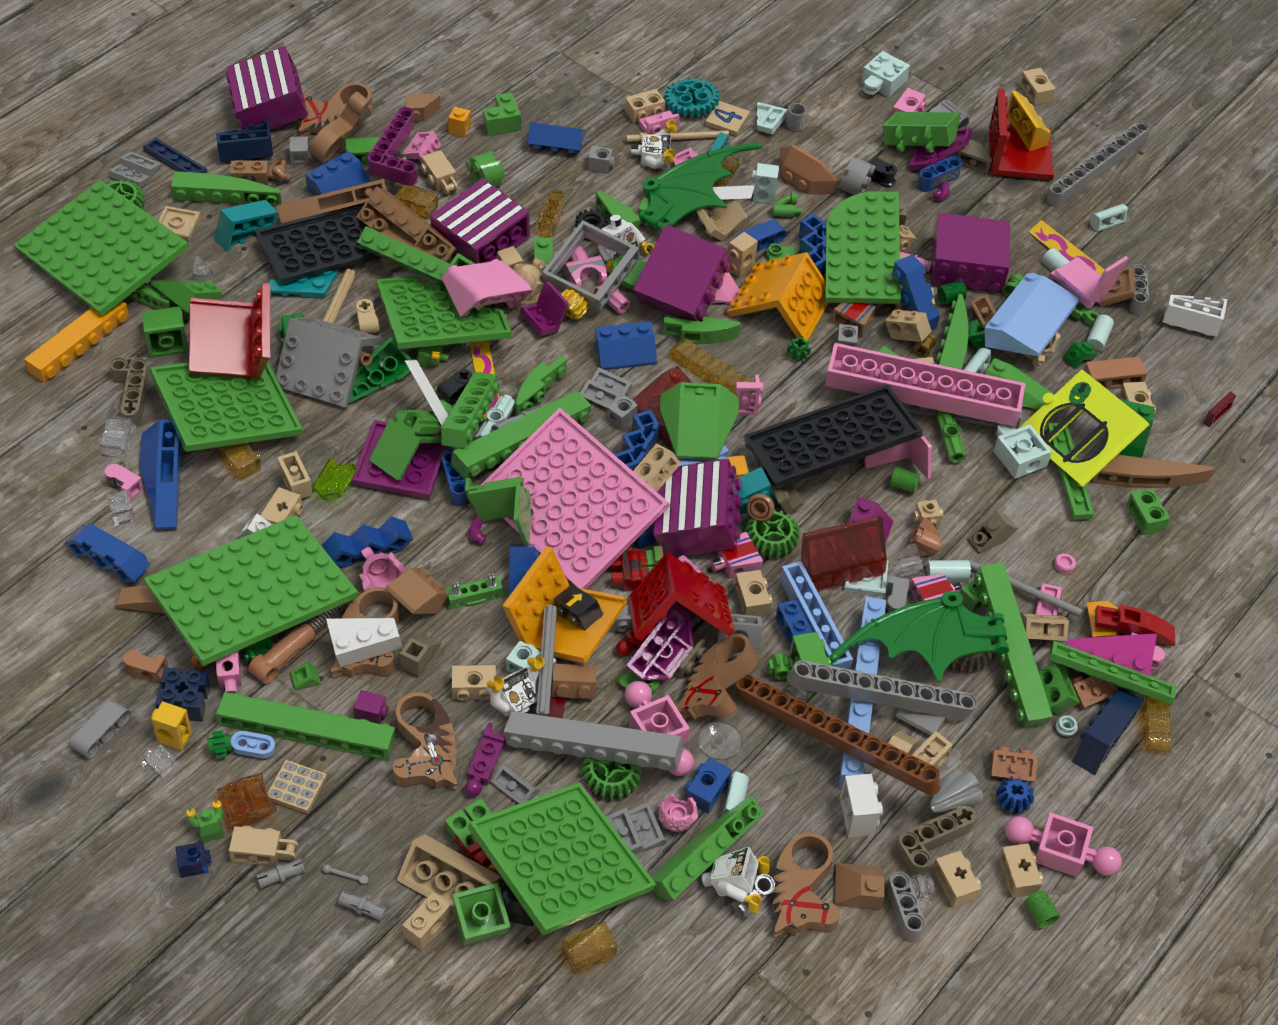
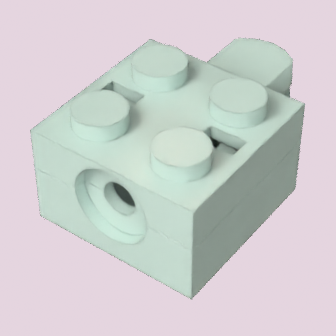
M884 51L880 52L863 69L861 83L864 84V92L869 95L879 92L890 97L907 82L910 65Z
M1004 424L998 425L996 431L997 441L993 452L1014 479L1048 466L1052 451L1031 424L1019 429Z

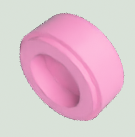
M1069 554L1058 555L1054 563L1055 569L1062 574L1072 573L1076 565L1074 557Z

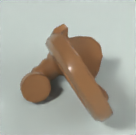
M278 157L272 162L269 168L270 179L281 178L285 181L291 180V175L285 174V159Z

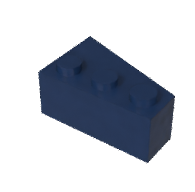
M268 119L263 120V124L254 126L252 123L246 129L238 131V128L216 134L220 162L273 156Z

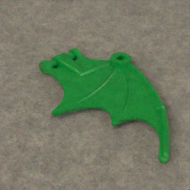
M756 142L712 151L708 150L706 153L690 158L666 170L656 178H647L642 182L644 195L650 197L651 202L646 210L639 212L640 221L647 222V225L660 229L662 232L665 224L673 227L680 219L695 210L706 207L727 208V204L713 190V185L718 180L731 176V172L722 167V162L727 157L738 152L759 150L763 146L762 143Z
M946 591L941 598L920 601L888 612L876 619H871L868 624L845 640L830 655V660L832 663L836 662L849 648L858 643L871 640L879 641L887 648L890 660L906 652L919 654L931 668L936 681L940 683L944 671L955 660L964 656L986 652L1004 655L1009 652V645L1006 642L1007 634L1006 628L1003 625V614L995 613L991 616H979L965 608L962 604V594L958 591Z

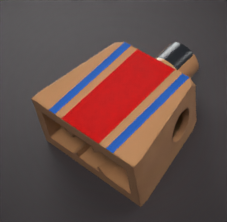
M841 303L834 309L832 322L837 325L858 326L857 336L862 338L874 318L876 307L873 305L874 303Z

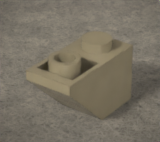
M995 511L968 539L979 553H983L1004 543L1018 528L1006 514Z
M423 634L411 637L399 653L400 668L420 676L441 646V643Z

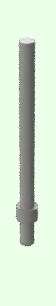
M972 560L969 561L970 567L974 571H977L982 566ZM1009 577L1011 587L1081 617L1083 609Z

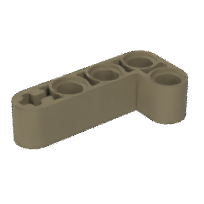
M116 357L109 364L113 380L117 383H125L121 404L123 423L127 428H136L142 422L150 378L147 361L143 358Z
M963 806L901 833L896 845V854L908 873L914 878H923L931 863L928 851L970 833L976 820L977 814L975 810L969 806Z

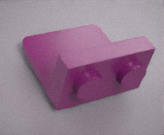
M548 281L544 282L537 303L522 306L519 313L540 336L558 333L568 307V302Z

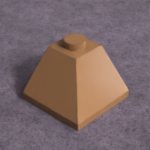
M836 863L834 904L841 907L880 910L884 900V874L882 868Z

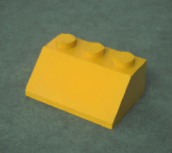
M1012 91L1007 107L1009 108L1007 119L1029 151L1048 146L1051 137L1050 130L1045 126L1042 118L1038 116L1028 99L1020 93Z

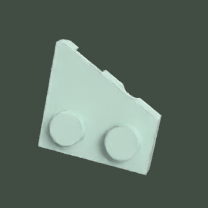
M758 102L757 131L773 134L787 117L788 109Z

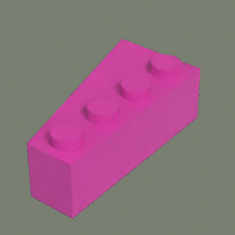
M1157 633L1067 639L1066 645L1150 676Z

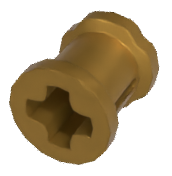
M930 333L923 342L915 345V353L920 357H928L931 353V348L937 343L936 337Z

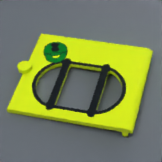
M1081 369L1055 395L1052 393L1044 394L1043 401L1045 404L1019 428L1031 424L1051 449L1050 460L1073 478L1080 487H1084L1150 424ZM1076 407L1047 436H1044L1045 425L1054 413L1064 408ZM1085 412L1099 423V426L1068 455H1064L1050 442L1080 413ZM1105 430L1104 444L1096 454L1084 460H1073Z

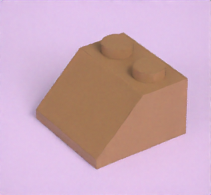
M422 567L409 568L385 588L412 614H437L450 594L444 589V585L441 582L434 580L430 576V572Z

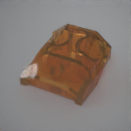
M262 773L239 778L235 782L228 783L224 787L217 789V797L221 801L224 812L223 818L230 830H233L234 826H242L276 813V807L272 805Z

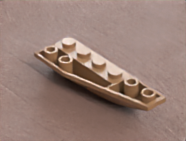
M377 186L356 216L371 229L442 261L448 262L456 250L446 238L390 192Z

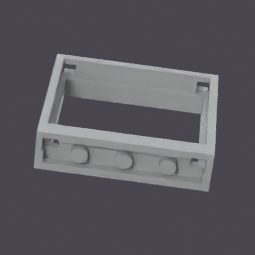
M582 220L578 227L573 229L571 236L564 240L561 249L554 253L550 263L544 266L545 269L542 272L543 282L549 281L560 292L566 289H572L576 293L579 292L588 302V306L601 311L640 259L639 247ZM584 238L624 256L595 295L556 276Z

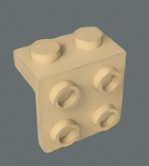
M737 199L723 200L727 204V208L715 207L712 211L706 208L696 210L699 215L698 220L707 228L705 231L710 237H716L723 242L747 219V214Z

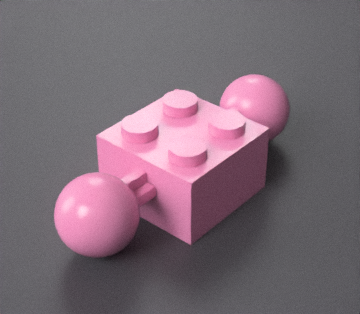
M634 681L626 687L624 693L625 700L631 707L636 708L630 711L629 726L631 729L678 735L682 737L683 744L688 742L690 728L669 695L650 702L652 690L647 683ZM684 749L677 771L669 770V772L675 776H685L690 773L694 766V758L691 752Z
M1051 812L1044 824L1043 831L1034 829L1030 820L1022 816L1013 817L1006 823L1005 835L1011 843L1020 845L1031 841L1039 844L1036 852L1037 864L1074 877H1078L1084 861L1093 863L1095 870L1105 876L1114 875L1120 870L1122 865L1121 855L1116 849L1108 846L1101 847L1098 850L1088 848L1094 828L1092 826Z

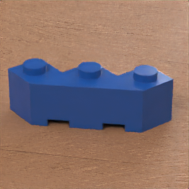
M813 213L800 223L798 236L801 238L799 254L807 252L823 276L826 266V222Z
M912 254L895 261L892 276L903 286L901 293L902 304L910 311L926 313L932 331L938 326L940 314L938 308L934 309L931 300L934 299L930 283L926 284L923 274H926L924 265Z
M651 410L633 415V432L623 434L622 452L614 454L632 471L650 452L658 439L659 423Z
M391 516L378 529L363 524L350 537L334 532L322 544V547L337 566L346 568L352 566V562L363 559V562H366L367 559L361 551L367 547H370L374 554L381 552L396 554L413 541V537L406 521Z
M91 523L80 526L65 541V544L78 558L89 556L101 571L112 569L124 584L135 582L150 566L146 556L141 551Z
M510 544L509 596L538 558L539 550H535V544H529V546Z

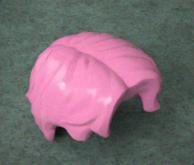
M672 793L664 799L658 808L659 820L663 827L671 832L681 833L689 829L698 819L696 802L692 797L688 798L687 801H681L674 797Z

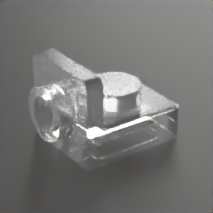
M162 744L157 748L151 746L142 755L145 759L140 763L143 767L147 765L161 780L179 764Z

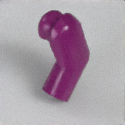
M941 182L940 189H937L938 192L933 191L934 200L942 201L949 197L948 182Z
M474 518L468 529V536L474 543L482 545L486 541V536L480 530L483 521L480 518Z

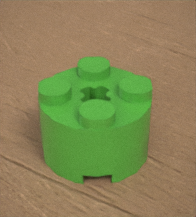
M493 151L484 152L466 161V168L472 177L470 179L471 185L483 178L495 187L504 183L502 178L505 177L502 164L500 160L496 161Z

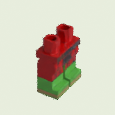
M654 546L653 550L642 551L636 549L627 551L626 549L610 565V570L621 569V572L611 573L612 586H623L624 592H628L630 589L634 590L663 557L662 546Z
M481 798L465 807L464 812L460 810L445 819V831L450 837H453L467 858L485 867L490 863V859L467 828L469 822L492 814Z

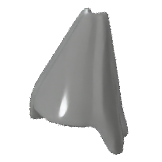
M959 769L952 770L941 780V790L933 795L930 809L934 813H948L963 806H969L974 809L975 805L983 801V792L977 788L979 783L977 778L971 772L963 773Z

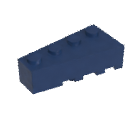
M1121 687L1116 694L1112 692L1106 704L1101 706L1097 715H1094L1090 721V728L1086 726L1081 733L1080 738L1083 740L1072 762L1091 774L1096 775L1102 762L1104 763L1112 748L1115 747L1121 735L1136 716L1143 700Z

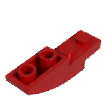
M1121 604L1118 609L1098 605L1095 609V627L1131 634L1133 632L1138 635L1157 633L1156 643L1175 646V627L1152 613Z

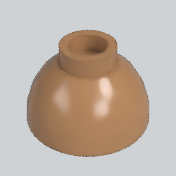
M755 494L747 501V512L754 520L766 521L774 513V502L766 494Z

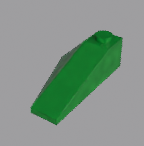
M391 336L386 338L370 353L372 362L369 365L365 366L362 363L358 365L349 403L404 378L410 372L405 361L412 359L403 349H397L396 343Z

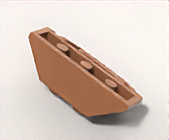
M787 145L780 148L778 161L781 178L809 195L834 194L836 192L838 179L832 175L831 171L821 160L795 145Z

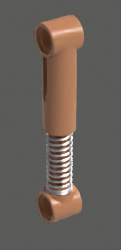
M353 600L297 625L264 655L256 656L249 664L248 671L264 684L272 682L278 675L279 670L316 638L315 633H318V631H321V628L323 629V626H326V619H334L339 612L346 610Z

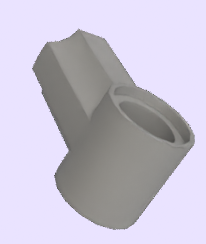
M767 874L759 875L755 878L752 893L747 895L758 894L763 901L774 890L775 883L773 878ZM759 881L765 884V892L758 888L757 884ZM734 900L731 904L734 910L744 918L751 914L748 910L747 902L743 901L742 903Z

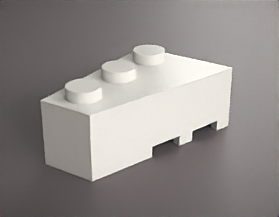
M1170 295L1163 323L1185 328L1189 331L1204 333L1207 336L1217 337L1224 320L1227 299L1211 301V298L1205 297L1204 300H1195L1193 296Z
M394 618L326 619L340 667L403 648Z

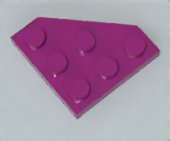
M971 128L958 129L956 139L950 146H936L932 153L926 151V146H916L909 163L910 170L920 171L966 146L972 135Z

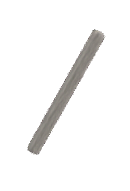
M548 604L544 608L541 657L544 658L545 662L539 673L536 712L537 715L547 716L550 713L557 607L552 606V604Z

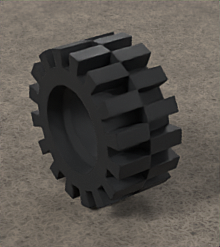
M585 209L584 213L580 211L575 219V228L578 227L582 220L589 224L596 225L595 227L600 229L608 226L607 216L602 211L599 213L598 209L595 211L593 209H590V211Z

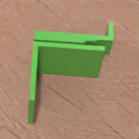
M440 400L449 415L453 406L444 400ZM398 410L395 416L397 419L389 420L370 457V461L396 480H401L420 443H441V435H439L441 424L433 411Z
M521 476L497 480L477 486L473 485L471 478H466L465 492L470 503L473 504L478 517L482 521L514 516V522L525 546H529L532 510L530 507L531 497L529 489L524 488V478Z

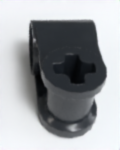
M873 158L869 163L876 166L872 176L869 175L872 178L871 180L884 187H893L896 182L894 177L897 173V167L880 158Z
M467 369L457 371L438 385L437 393L449 404H456L472 377L471 371Z

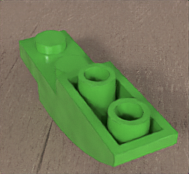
M665 317L663 335L681 337L680 343L685 344L720 343L739 337L740 322L703 317L702 322Z
M560 356L550 365L541 362L528 375L517 395L516 416L519 412L530 411L533 406L544 400L546 388H549L553 382L566 374L567 359Z

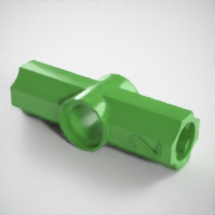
M936 412L935 417L941 433V444L946 449L948 459L953 463H960L966 458L965 449L960 437L961 428L956 424L953 413Z

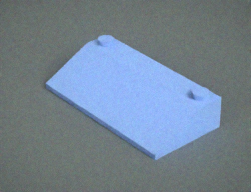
M1027 273L985 326V347L1039 357L1079 303L1080 298L1045 276Z

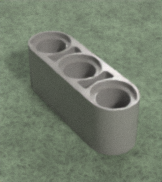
M1135 264L1132 267L1135 270L1136 297L1128 299V309L1131 313L1140 315L1144 313L1149 299L1147 269L1143 265Z
M113 699L107 701L74 734L70 741V747L88 759L93 758L129 721L131 711Z
M895 872L890 877L886 889L902 937L906 941L915 942L922 935L925 919L910 878L903 872ZM895 884H898V885L902 886V888H897V887L894 886V885H895ZM901 905H907L909 909H906ZM909 925H913L917 929H911Z

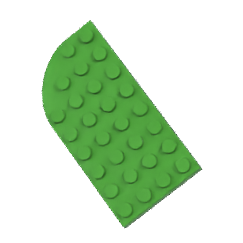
M871 191L859 193L845 199L832 210L826 223L825 303L900 304L901 284L892 276L894 263L900 260L899 192Z

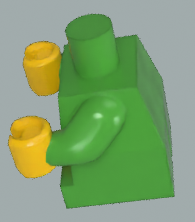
M440 345L418 347L416 352V360L423 367L439 366L440 360L447 362L449 354L442 353V346Z
M217 800V803L215 801L212 802L213 809L211 810L204 809L199 814H196L195 809H191V812L189 810L186 811L189 823L192 827L197 828L202 844L224 837L220 823L224 812L219 800Z

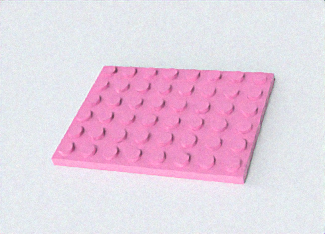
M561 408L550 416L481 484L521 476L524 478V488L529 489L531 497L530 544H535V549L539 550L540 554L545 547L553 548L566 578L576 587L587 589L670 506L668 501ZM514 516L502 518L519 533L514 522Z

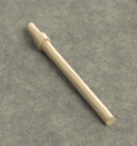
M729 131L669 134L671 135V140L717 138L720 132L729 134ZM646 132L639 133V135H626V142L642 143L644 135L653 134H647Z

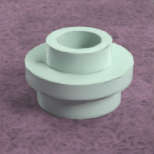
M1071 716L1059 718L1055 725L1057 732L1066 737L1073 736L1078 729L1076 720Z

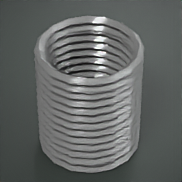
M793 103L788 106L786 127L791 131H800L804 128L807 109L803 104Z

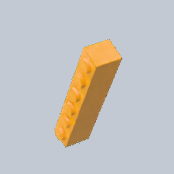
M121 301L103 316L90 308L24 359L27 372L43 383L54 377L56 373L68 366L78 356L82 355L87 349L129 318L126 303Z

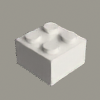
M872 774L845 776L839 799L848 838L874 835L876 827L880 824L879 817L883 814L882 803L878 802L877 782H873Z

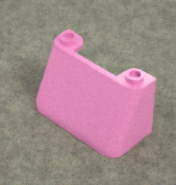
M498 259L491 262L459 267L453 265L441 277L460 317L468 316L472 308L480 310L484 305L506 302L509 309L515 308L533 292L526 280L504 261Z

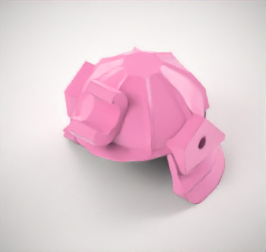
M370 547L361 551L367 559L363 565V573L359 575L363 581L364 591L375 587L386 588L389 583L407 571L392 552L388 555L383 554V552L374 554Z

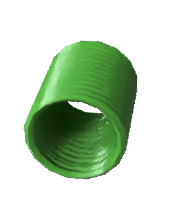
M895 467L890 487L914 494L920 474Z
M1037 891L1024 901V905L1039 928H1047L1059 920L1060 914L1046 891Z

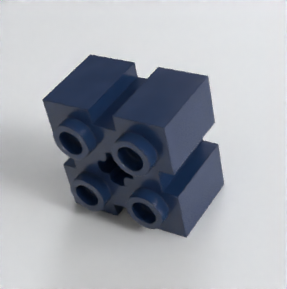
M164 667L160 681L162 690H158L155 702L156 708L158 709L163 701L186 709L189 721L203 722L206 708L204 699H208L211 686L208 670L190 669L189 674L182 673L181 668Z

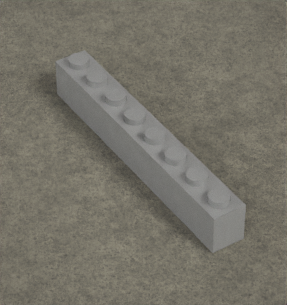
M511 711L504 729L507 745L515 748H528L535 751H548L555 754H568L576 757L594 758L600 761L607 760L620 764L627 763L641 767L660 768L662 770L677 771L684 750L682 737L678 735Z

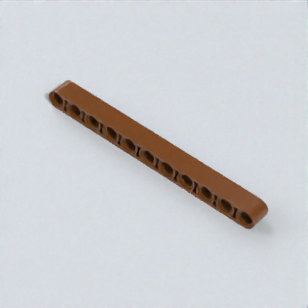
M748 674L736 682L740 699L757 709L926 794L934 795L941 790L940 773L935 766Z

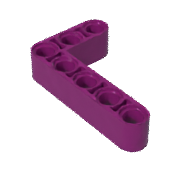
M409 107L399 109L368 154V170L370 174L408 186L417 183L416 164L412 161L395 157L415 126L413 109Z

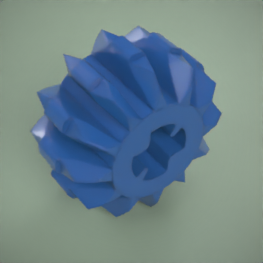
M1011 776L1008 778V781L1005 779L1001 781L1000 786L996 790L997 803L1002 804V810L1007 808L1010 814L1016 811L1020 815L1023 810L1027 812L1030 809L1031 804L1034 802V788L1028 787L1029 781L1023 783L1021 776L1017 780Z

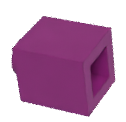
M360 690L353 707L354 719H365L369 722L380 724L382 718L385 719L389 711V706L386 705V696Z

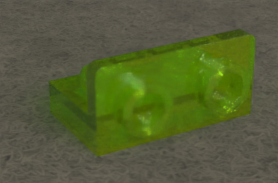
M332 458L328 459L312 488L324 501L341 498L358 468L354 463L338 465Z

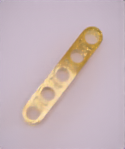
M682 338L669 350V355L675 362L710 384H721L733 394H735L736 382H752L747 376L686 338Z

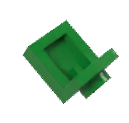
M978 320L971 321L968 330V338L975 350L985 348V331Z
M1073 342L1064 354V358L1074 368H1078L1083 360H1094L1097 356L1093 346L1088 342Z
M265 638L245 647V651L242 652L245 662L247 664L251 663L256 656L264 655L272 648L271 638Z

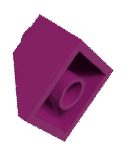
M857 497L846 527L844 542L883 553L893 520L878 503Z

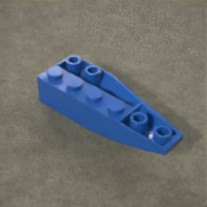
M171 419L159 420L142 433L140 468L156 530L177 529L182 443Z

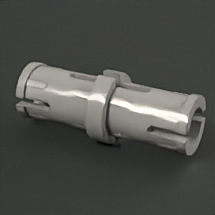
M300 858L282 866L280 864L275 865L276 868L256 874V877L262 889L279 881L281 883L286 882L287 878L305 873V868Z
M345 890L342 891L338 900L339 905L357 911L356 913L359 915L365 914L379 921L383 920L387 911V907L373 903L365 896L359 897Z

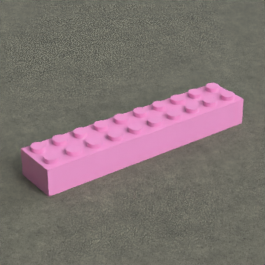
M834 343L825 386L862 394L888 384L902 403L1016 427L1021 412L1026 383Z

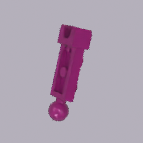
M491 722L487 724L481 742L467 771V778L471 779L466 782L464 787L467 795L471 797L478 796L482 791L480 782L489 783L501 752L506 745L505 727L500 733L495 734L492 731L493 724Z

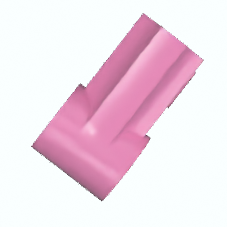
M603 284L594 289V295L597 293V291ZM618 288L607 301V304L620 314L625 313L630 307V301L619 292Z

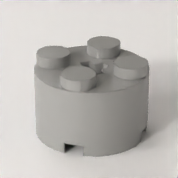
M852 157L847 165L845 174L842 176L839 188L852 195L864 193V187H868L872 179L869 175L872 176L876 166L859 158Z

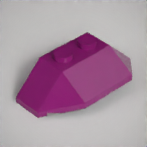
M674 603L668 610L666 617L657 623L652 633L646 637L625 667L641 680H669L693 649L691 616Z

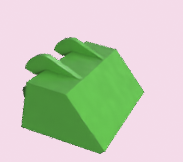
M895 112L882 125L885 145H897L899 152H904L907 145L926 146L928 153L934 152L936 146H950L956 139L961 113Z

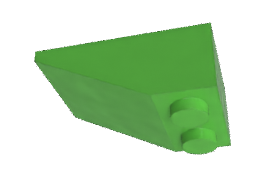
M170 279L152 280L151 282L154 287L187 313H190L191 298L220 300L223 292L211 281Z

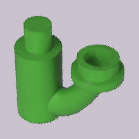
M791 191V195L777 200L772 207V216L794 217L795 214L801 215L802 208L793 205V203L797 204V193Z

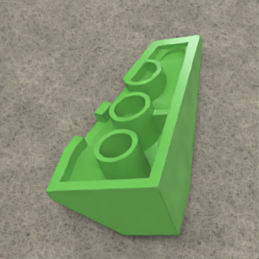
M996 358L993 359L985 374L1026 383L1022 407H1028L1031 411H1038L1045 404L1043 401L1044 394L1052 393L1013 365Z

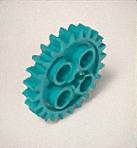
M691 77L690 80L684 78V81L672 82V86H668V89L665 90L664 100L665 106H667L668 110L672 109V113L677 112L678 115L683 114L684 117L690 115L692 118L693 115L700 117V114L712 113V109H716V106L719 105L720 94L719 89H716V85L712 86V82L707 83L706 79L700 81V78L694 80Z

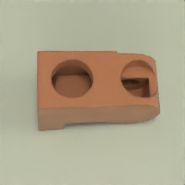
M130 650L123 656L126 671L130 675L157 684L161 681L164 667H168L166 656L157 654L156 658L142 655L138 650Z

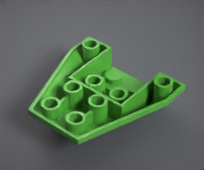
M680 382L662 393L660 413L676 457L679 459L717 460L738 417L739 397L721 384Z

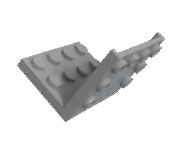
M314 317L290 318L276 378L283 389L342 407H348L362 348H373L375 345H380L382 338Z

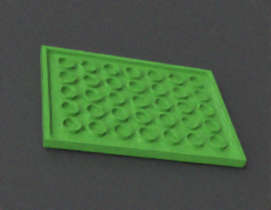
M102 180L94 183L90 188L14 244L18 252L101 316L105 315L190 248L187 241Z
M297 515L144 578V584L202 666L358 598V591Z

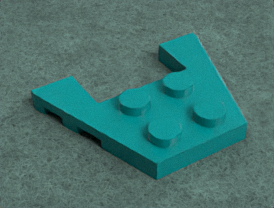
M339 269L292 281L290 284H281L280 281L271 279L268 283L270 284V296H272V293L281 294L283 297L296 294L302 298L324 299L337 278Z

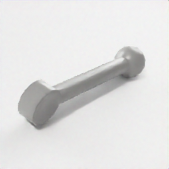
M328 864L322 867L324 873H334L359 881L361 885L368 884L369 879L366 875L356 876L331 868Z

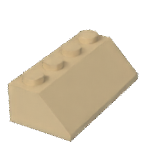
M425 834L413 840L397 878V881L425 897H428L434 891L451 904L452 912H454L452 894L497 882L499 885L502 877Z

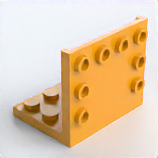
M807 252L793 256L787 255L784 258L772 259L768 262H758L752 267L750 274L745 278V282L738 290L734 300L731 301L726 312L729 317L777 307L797 338H803L808 341L829 304L825 303L826 281Z
M551 547L544 548L502 606L518 640L533 645L539 651H541L544 608L548 604L556 606L553 599L570 586ZM579 588L598 601L604 615L586 630H583L579 626H573L566 617L562 618L557 613L554 657L586 664L626 606L627 600L625 597Z

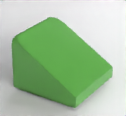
M308 661L290 672L295 690L321 684L316 666Z

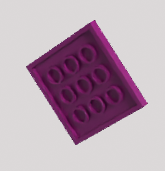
M373 420L351 479L352 485L430 500L442 466V454L447 450L448 446L442 445V443H420L402 479L396 480L370 461V457L388 422Z

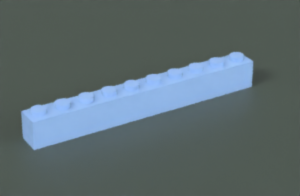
M865 597L860 628L868 624L871 619H876L885 614L886 600ZM871 640L858 643L854 666L855 671L877 675L881 642ZM850 699L847 723L869 733L873 703ZM843 752L838 788L842 789L845 776L864 774L865 763Z

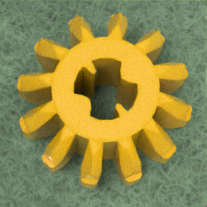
M566 289L560 293L568 302L565 316L570 317V319L579 320L585 315L588 309V302L584 299V296H581L579 292L576 293L572 289Z

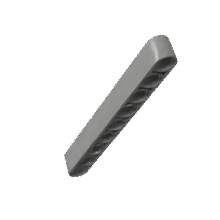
M1145 121L1135 122L1051 184L1046 198L1047 204L1053 207L1060 206L1146 141L1150 125Z
M804 660L797 661L787 675L788 683L794 688L958 720L967 719L977 706L976 698L967 692Z

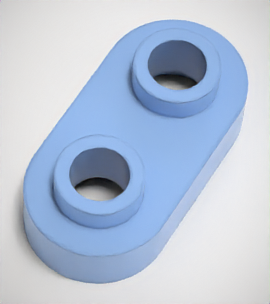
M239 731L231 737L232 750L240 755L265 759L271 757L276 749L274 739L269 735Z

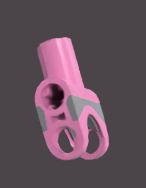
M582 244L570 256L572 261L564 264V272L568 282L582 288L581 282L585 279H593L600 285L607 279L605 264L601 256L588 258Z

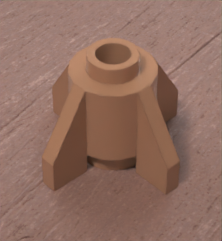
M923 517L919 524L922 529L916 528L910 532L912 534L910 542L913 545L908 544L904 553L910 556L932 555L941 548V537L932 521Z

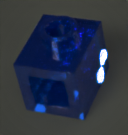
M204 842L175 847L181 878L209 873L208 864L212 863L210 849L205 850Z

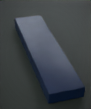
M156 137L143 146L144 152L177 172L208 173L207 168Z

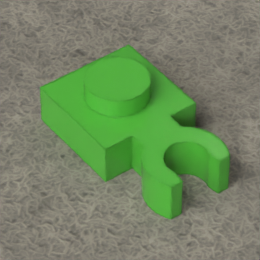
M1080 302L1070 314L1078 320L1080 318L1084 319L1085 323L1090 326L1096 317L1099 316L1097 312L1088 310Z

